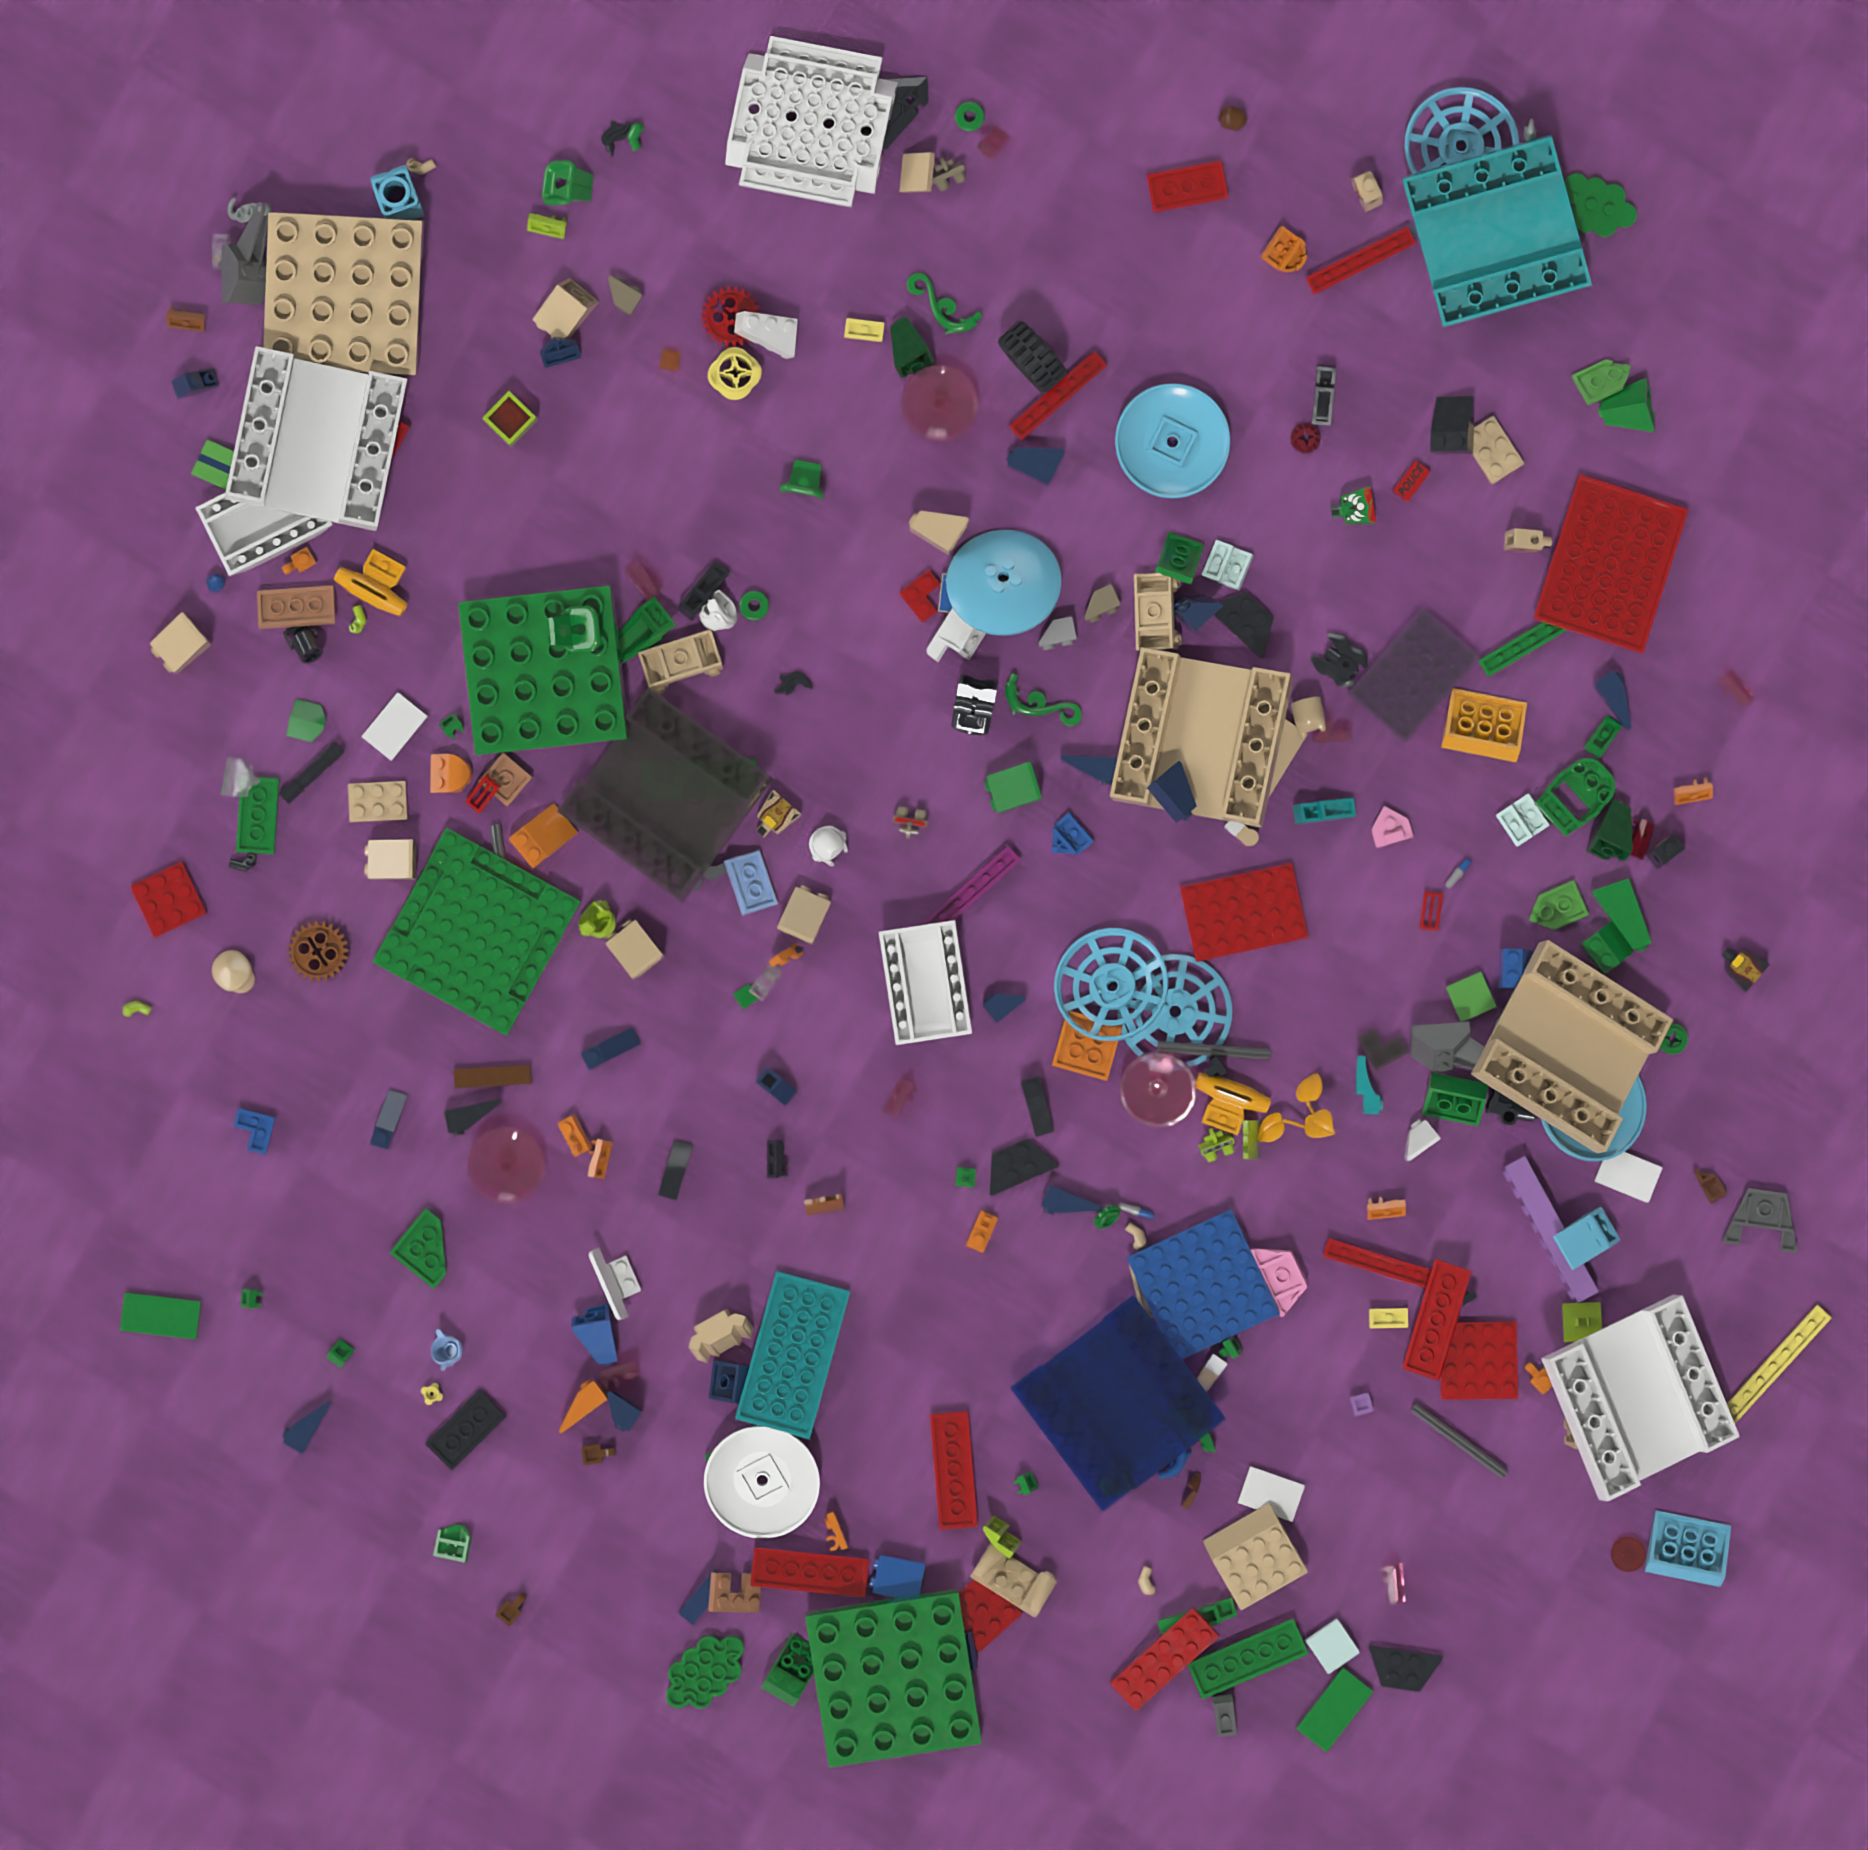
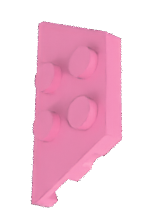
M1252 1248L1250 1251L1280 1313L1279 1315L1283 1317L1308 1287V1282L1293 1251Z

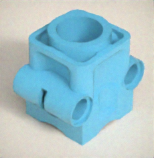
M406 164L391 169L387 173L383 172L370 177L384 218L415 220L424 216ZM401 188L406 190L402 201L398 203L387 201L388 194L393 189Z

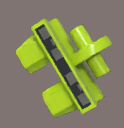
M1211 1128L1208 1129L1210 1135L1203 1137L1205 1142L1198 1145L1202 1156H1205L1208 1162H1212L1217 1159L1215 1151L1219 1149L1223 1150L1224 1155L1234 1153L1233 1144L1235 1142L1230 1133L1224 1135L1222 1131L1214 1133Z

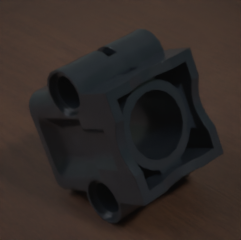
M961 674L951 727L971 735L988 734L998 681L991 679L978 680L972 676Z
M1491 1087L1492 1094L1486 1103L1485 1113L1497 1115L1500 1124L1513 1125L1517 1122V1119L1533 1122L1534 1119L1538 1118L1532 1112ZM1507 1111L1512 1116L1509 1122H1506L1503 1118L1504 1113Z

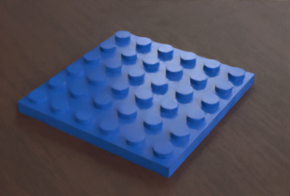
M1231 1209L1126 1257L1175 1363L1280 1314Z

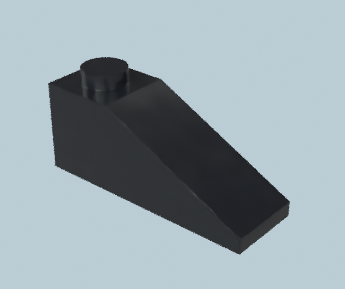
M1039 1076L1020 1081L1035 1136L1038 1137L1054 1132Z
M502 1099L445 1110L444 1115L448 1133H453L454 1136L465 1134L464 1130H469L502 1103Z

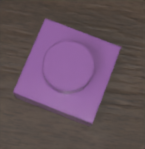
M1368 1392L1349 1397L1354 1416L1373 1412Z

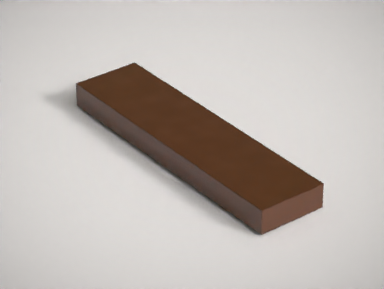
M530 1065L453 1069L454 1089L532 1084Z

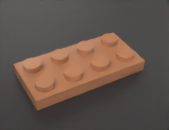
M334 586L257 591L258 628L271 629L336 624Z

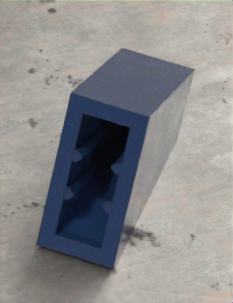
M1016 447L1014 452L1010 450L1006 461H1008L1007 467L1048 487L1065 454V450Z
M1180 761L1176 762L1147 787L1175 823L1181 819L1186 821L1193 815L1191 811L1197 805Z

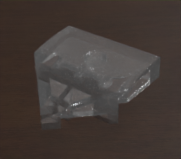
M227 757L221 795L237 798L248 795V790L260 782L258 777L254 776L252 763H248L243 759Z

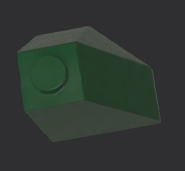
M907 316L898 319L890 326L894 366L900 378H906L909 374L921 377L937 367L929 348Z
M1614 799L1604 814L1586 852L1602 860H1610L1611 857H1617L1619 861H1626L1633 850L1631 808L1626 806L1625 803Z

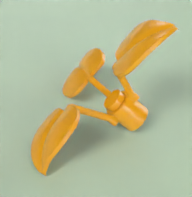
M1318 1073L1304 1079L1296 1090L1298 1101L1306 1102L1312 1115L1306 1117L1305 1125L1288 1119L1282 1120L1280 1113H1272L1262 1121L1259 1127V1142H1273L1279 1139L1285 1130L1284 1123L1305 1129L1306 1135L1311 1138H1322L1335 1134L1331 1112L1327 1109L1315 1112L1310 1104V1101H1316L1322 1093L1323 1083Z

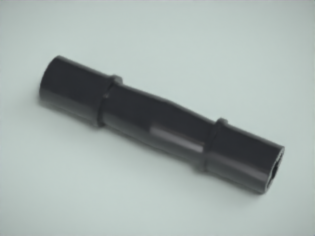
M333 742L322 754H319V758L306 767L296 779H292L278 794L290 804L302 792H305L304 789L314 782L328 767L331 768V765L345 753L344 750L336 742Z

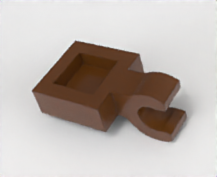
M601 1444L581 1446L583 1466L603 1463V1457L616 1455L615 1447L601 1449Z
M521 1592L513 1602L507 1599L495 1615L510 1627L523 1612L518 1607L527 1596Z

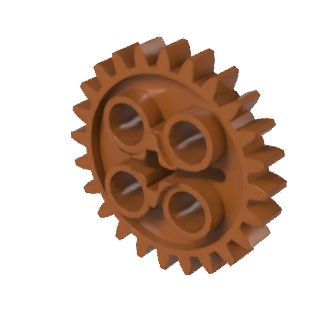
M316 920L315 926H313L311 922H308V928L301 925L302 931L295 930L297 936H290V939L294 942L293 944H287V946L292 948L291 951L286 952L292 955L288 962H294L291 969L298 968L296 974L303 973L302 979L305 980L310 976V982H313L316 977L317 982L320 983L323 977L327 982L329 975L336 978L335 971L342 973L339 969L340 966L346 967L342 961L349 959L347 956H344V953L350 951L344 948L348 942H342L345 935H338L339 928L333 931V924L326 927L327 923L323 921L320 926L319 921ZM320 933H324L326 936V940L322 944H319L316 940L317 935ZM309 937L313 939L317 948H322L320 953L328 963V966L323 964L319 955H314L316 950L308 940ZM304 943H307L310 947L309 952L306 954H302L300 951V947ZM330 949H334L336 952V957L333 960H329L326 956L327 951ZM317 959L320 966L317 970H312L310 963L312 960Z

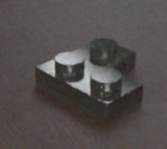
M1374 1028L1357 1037L1375 1071L1409 1053L1400 1036L1384 1045Z

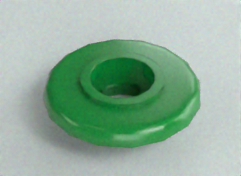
M970 101L959 105L954 116L958 127L968 132L979 129L985 119L982 107ZM973 112L976 116L975 120L967 122L964 119L965 113Z
M756 590L749 591L740 599V612L748 620H760L768 613L769 600L762 592ZM753 600L758 601L760 604V608L757 611L749 609L748 605Z

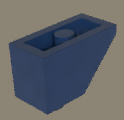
M991 993L983 1000L985 1004L982 1006L997 1024L1027 999L1025 996L999 993L994 996Z

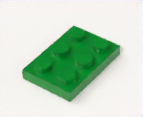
M1168 532L1155 572L1191 584L1205 544Z

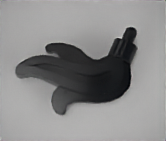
M612 121L610 122L611 127L603 133L601 142L606 147L607 153H610V156H614V141H620L627 137L628 133L626 132L630 128L629 121L619 127Z
M795 671L787 676L781 674L779 678L783 684L778 689H775L774 692L776 694L785 693V695H790L794 692L797 685L801 684L809 689H813V686L810 685L811 682L806 679L802 672Z

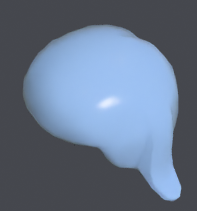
M437 1329V1338L432 1343L431 1355L433 1360L441 1365V1370L444 1371L446 1367H451L460 1360L463 1354V1346L459 1339Z

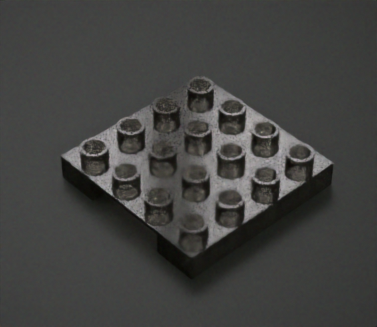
M647 688L625 718L628 720L630 738L614 740L584 783L581 781L577 783L557 812L683 903L773 781V778L650 688Z

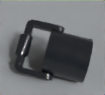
M313 625L309 626L311 630H305L296 634L292 641L289 640V635L297 633L308 626L290 627L285 630L283 635L291 650L295 649L302 663L309 664L315 662L322 656L323 649L317 640L319 635Z

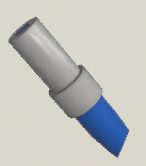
M1465 859L1454 870L1452 876L1444 885L1451 889L1456 881L1463 876L1472 859Z
M1120 1202L1118 1205L1121 1210L1132 1215L1150 1219L1154 1218L1152 1212L1138 1206H1132Z

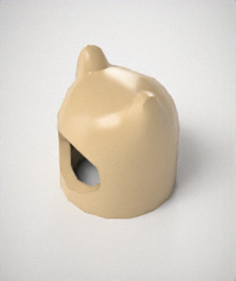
M1321 697L1302 699L1290 705L1295 725L1302 738H1305L1308 732L1317 729L1322 732L1326 730L1325 713Z

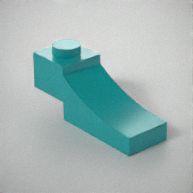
M1354 798L1293 805L1295 824L1356 817Z
M1356 1056L1355 1095H1363L1362 1114L1378 1115L1379 1111H1383V1099H1380V1095L1374 1093L1370 1085L1366 1070V1056Z

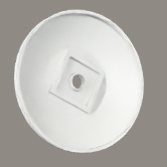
M762 1426L746 1427L724 1438L709 1457L704 1474L705 1495L713 1513L731 1530L752 1538H773L794 1530L810 1515L819 1494L820 1477L818 1467L806 1445L794 1435ZM764 1475L768 1478V1482L761 1484L757 1481V1477Z

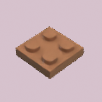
M504 753L483 775L484 777L488 773L491 779L494 778L497 784L500 783L502 785L495 796L507 807L532 779L527 772ZM486 781L483 786L486 788L489 783Z

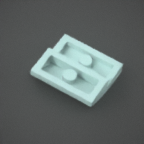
M1216 540L1202 576L1239 591L1254 555Z
M1530 793L1496 815L1517 847L1551 825L1543 812L1534 805L1536 802Z
M1337 1618L1305 1640L1328 1674L1360 1653Z

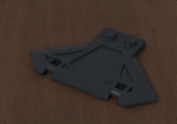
M927 77L884 79L898 82L890 120H888L883 144L885 150L889 148L919 114L915 110L920 104L925 107L928 104ZM911 96L913 101L908 104L906 101ZM868 126L861 129L863 136H869L872 132V129Z

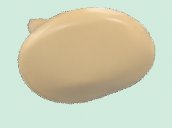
M228 950L221 953L214 960L212 975L215 982L226 991L245 993L253 987L255 976L252 966L241 952Z

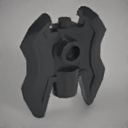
M1328 633L1327 637L1338 650L1330 647L1326 651L1324 657L1329 661L1313 655L1310 657V660L1320 674L1332 678L1337 686H1353L1356 682L1354 679H1350V677L1353 675L1357 676L1359 664L1362 665V668H1368V659L1365 651L1355 648L1350 644L1348 638L1343 635Z

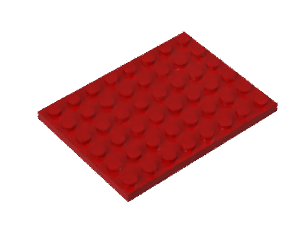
M1579 474L1533 619L1643 654L1689 509Z

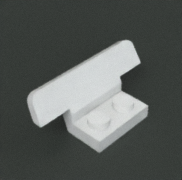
M952 608L929 644L927 654L939 662L947 647H950L967 660H970L986 633L966 624Z
M597 1247L589 1252V1258L614 1316L617 1320L625 1319L629 1315L622 1299L642 1290L627 1256L606 1264L600 1248Z

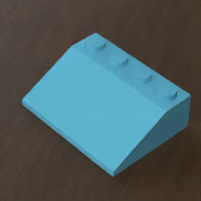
M1656 1510L1647 1550L1645 1572L1720 1587L1726 1575L1731 1526Z

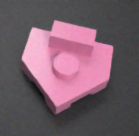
M1384 806L1371 829L1376 848L1413 838L1409 820Z

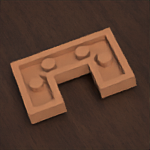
M711 1572L708 1611L759 1613L761 1587L750 1586L751 1573H742L741 1592H730L731 1573Z

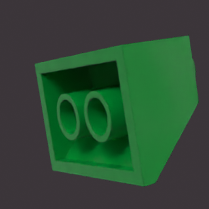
M1431 1072L1422 1115L1479 1126L1487 1098L1488 1085L1482 1082Z

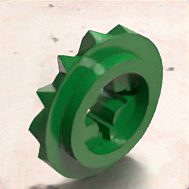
M1671 1024L1665 1035L1666 1037L1672 1036L1675 1031V1038L1680 1040V1042H1673L1670 1047V1041L1664 1037L1660 1045L1661 1050L1667 1054H1678L1688 1044L1687 1032L1680 1025Z
M1116 1204L1108 1205L1107 1208H1103L1102 1211L1098 1212L1099 1214L1095 1216L1093 1224L1099 1230L1112 1226L1119 1218L1121 1209Z

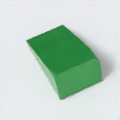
M1606 715L1584 746V749L1595 757L1600 758L1622 728V725Z

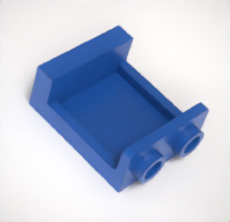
M880 1554L879 1558H875L873 1569H876L877 1572L876 1577L871 1578L870 1588L873 1589L874 1594L895 1598L919 1595L925 1563Z

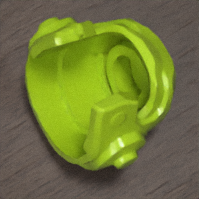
M595 901L586 908L578 921L581 935L606 938L614 931L616 919L610 911L607 901Z

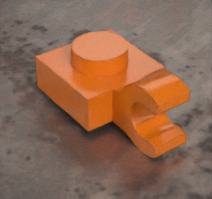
M305 547L291 555L290 557L293 561L281 568L285 575L290 574L296 569L301 574L317 563L308 548Z
M794 943L788 949L769 960L768 962L772 968L778 964L780 966L785 965L790 961L789 958L798 959L804 954L803 951L796 953L794 950L798 943Z
M1530 1362L1524 1366L1533 1376L1529 1382L1544 1395L1552 1387L1547 1371L1543 1367L1538 1371Z

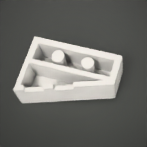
M743 311L736 313L734 333L764 346L767 350L773 351L785 359H789L795 355L798 319Z

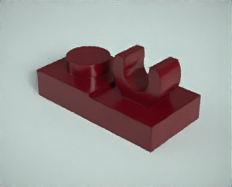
M1641 819V822L1633 821L1639 828L1637 831L1632 830V834L1636 837L1632 842L1633 850L1630 856L1642 861L1655 824L1645 819Z

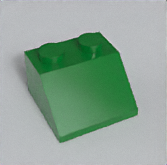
M1609 922L1580 943L1585 953L1603 975L1633 953L1612 922Z

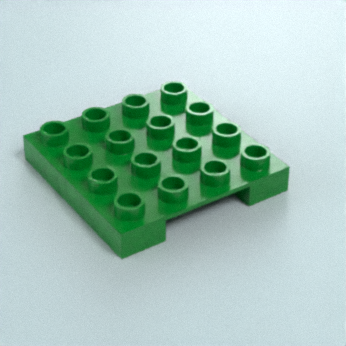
M613 586L458 602L475 755L630 738ZM588 605L597 611L600 643L594 651L572 653L567 651L565 646L551 645L549 618L562 615L566 608ZM581 623L571 627V632L582 635L585 633V626Z
M958 1588L805 1612L829 1768L982 1744Z

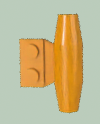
M372 549L363 565V574L340 567L334 576V580L352 595L380 610L401 617L407 608L408 603L390 590L398 585L407 568Z
M1199 1072L1194 1084L1195 1088L1214 1098L1207 1104L1201 1122L1237 1136L1244 1120L1243 1109L1267 1113L1271 1103V1098L1259 1091L1221 1076L1212 1075L1209 1077L1208 1074Z

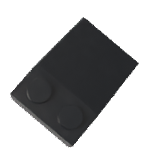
M1475 396L1436 398L1431 427L1430 452L1434 454H1473Z

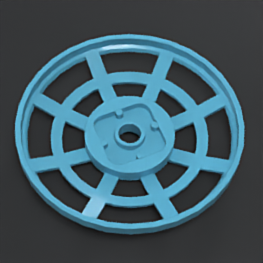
M1450 88L1432 95L1417 108L1407 126L1404 149L1412 174L1439 167L1444 163L1450 164L1501 149L1500 135L1496 126L1503 120H1506L1509 125L1513 145L1519 144L1518 130L1511 114L1492 95L1473 88ZM1466 95L1464 106L1451 107L1440 111L1435 101L1447 96ZM1473 96L1489 102L1498 109L1500 114L1491 120L1483 112L1471 108ZM1429 106L1434 117L1427 124L1423 136L1412 133L1417 118ZM1461 112V123L1450 125L1445 118L1446 115ZM1470 114L1479 117L1486 124L1480 129H1476L1469 124ZM1436 122H1439L1444 129L1439 139L1428 137ZM1490 130L1494 137L1495 148L1484 147L1482 136ZM1410 141L1421 143L1422 157L1426 166L1418 172L1411 158ZM1463 141L1466 144V149L1464 151L1457 150V142ZM1427 145L1438 147L1440 157L1433 162L1429 160Z
M1106 928L1086 934L1068 948L1056 970L1054 992L1060 1012L1075 1030L1091 1039L1118 1041L1137 1035L1154 1022L1165 1004L1169 980L1164 960L1150 941L1130 930ZM1105 936L1126 937L1123 948L1109 947L1101 950L1095 939ZM1133 939L1146 946L1154 954L1156 960L1146 965L1140 956L1130 951ZM1088 943L1092 954L1081 963L1078 970L1067 967L1074 953ZM1121 954L1118 964H1106L1103 955ZM1128 957L1135 960L1141 966V969L1131 973L1125 967ZM1096 959L1100 968L1092 976L1083 973L1086 967ZM1158 967L1161 968L1163 976V993L1161 997L1151 995L1153 983L1150 972ZM1063 974L1074 978L1073 995L1075 1001L1067 1004L1063 1003L1061 993ZM1143 976H1146V993L1136 991L1135 981ZM1080 980L1090 983V994L1080 998L1079 993ZM1111 982L1118 984L1115 991L1108 990V985ZM1133 998L1142 1000L1138 1009L1130 1014L1126 1005ZM1095 1001L1101 1006L1098 1016L1096 1017L1091 1014L1084 1005ZM1148 1002L1158 1005L1151 1018L1136 1029L1133 1019L1142 1013ZM1079 1008L1087 1018L1095 1022L1091 1031L1089 1032L1079 1026L1070 1017L1068 1011ZM1119 1009L1123 1016L1122 1019L1105 1020L1109 1010ZM1126 1023L1129 1033L1118 1036L1098 1035L1102 1025L1116 1026Z
M1162 955L1161 957L1164 961L1180 960L1178 971L1167 972L1168 978L1177 977L1176 986L1173 989H1168L1165 1004L1154 1022L1132 1038L1125 1039V1041L1136 1055L1154 1066L1165 1069L1189 1068L1200 1064L1211 1056L1201 1055L1199 1058L1188 1062L1170 1063L1172 1053H1164L1162 1062L1146 1055L1135 1044L1145 1038L1153 1046L1157 1047L1158 1041L1151 1037L1150 1034L1158 1028L1168 1033L1166 1042H1174L1175 1035L1186 1033L1192 1041L1190 1042L1191 1044H1203L1202 1041L1210 1033L1213 1023L1216 1022L1225 1024L1224 1030L1215 1044L1222 1045L1229 1033L1232 1022L1231 997L1222 978L1205 962H1196L1194 957L1187 955ZM1153 958V959H1151V960L1145 962L1146 965H1148V964H1150L1151 962L1155 961L1156 958ZM1187 962L1202 967L1214 977V980L1205 985L1197 977L1186 973ZM1139 966L1134 972L1140 970L1141 966ZM1150 972L1152 986L1158 993V997H1161L1163 987L1159 981L1163 979L1162 974L1154 976ZM1184 979L1194 982L1201 989L1191 995L1183 990ZM1147 983L1140 992L1146 993ZM1218 985L1221 987L1226 1000V1016L1215 1014V1003L1210 991ZM1204 995L1207 997L1210 1013L1198 1011L1196 1001ZM1131 1000L1126 1006L1137 1010L1142 1000ZM1148 1003L1144 1010L1152 1011L1153 1015L1158 1005ZM1172 1006L1180 1008L1181 1013L1178 1017L1170 1015L1169 1011ZM1117 1009L1118 1019H1122L1123 1016L1120 1010ZM1139 1014L1135 1018L1138 1028L1143 1025L1141 1014ZM1196 1020L1208 1021L1205 1030L1198 1037L1192 1029ZM1122 1024L1123 1028L1121 1033L1122 1035H1124L1128 1032L1125 1024Z

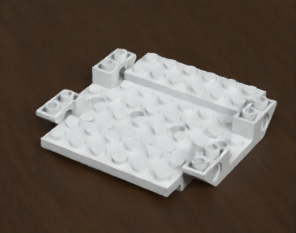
M770 36L765 56L749 53L741 75L727 142L725 165L742 168L739 186L852 208L855 189L856 191L875 194L888 120L891 118L898 82L879 79L882 57ZM756 104L760 107L757 114L749 112L751 105ZM789 112L797 114L795 121L790 122L786 119ZM832 119L834 126L831 129L825 128V120ZM868 126L872 129L869 136L861 134L863 127Z

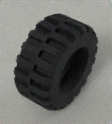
M1017 321L999 337L997 342L999 347L1016 368L1041 393L1049 392L1066 376L1067 369L1059 358L1024 321Z

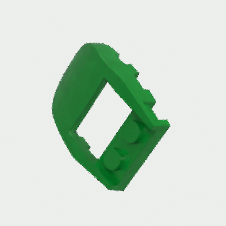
M1583 758L1558 774L1534 805L1563 834L1562 836L1566 837L1600 813L1601 809L1611 800L1615 793V781L1613 776L1599 761L1592 758ZM1562 782L1589 809L1579 820L1552 793Z

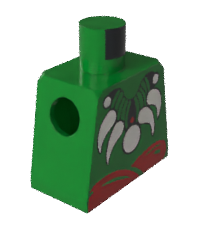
M1371 487L1340 497L1341 505L1330 507L1332 518L1343 516L1344 525L1376 524Z

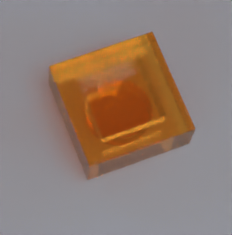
M662 349L659 369L678 372L682 353Z

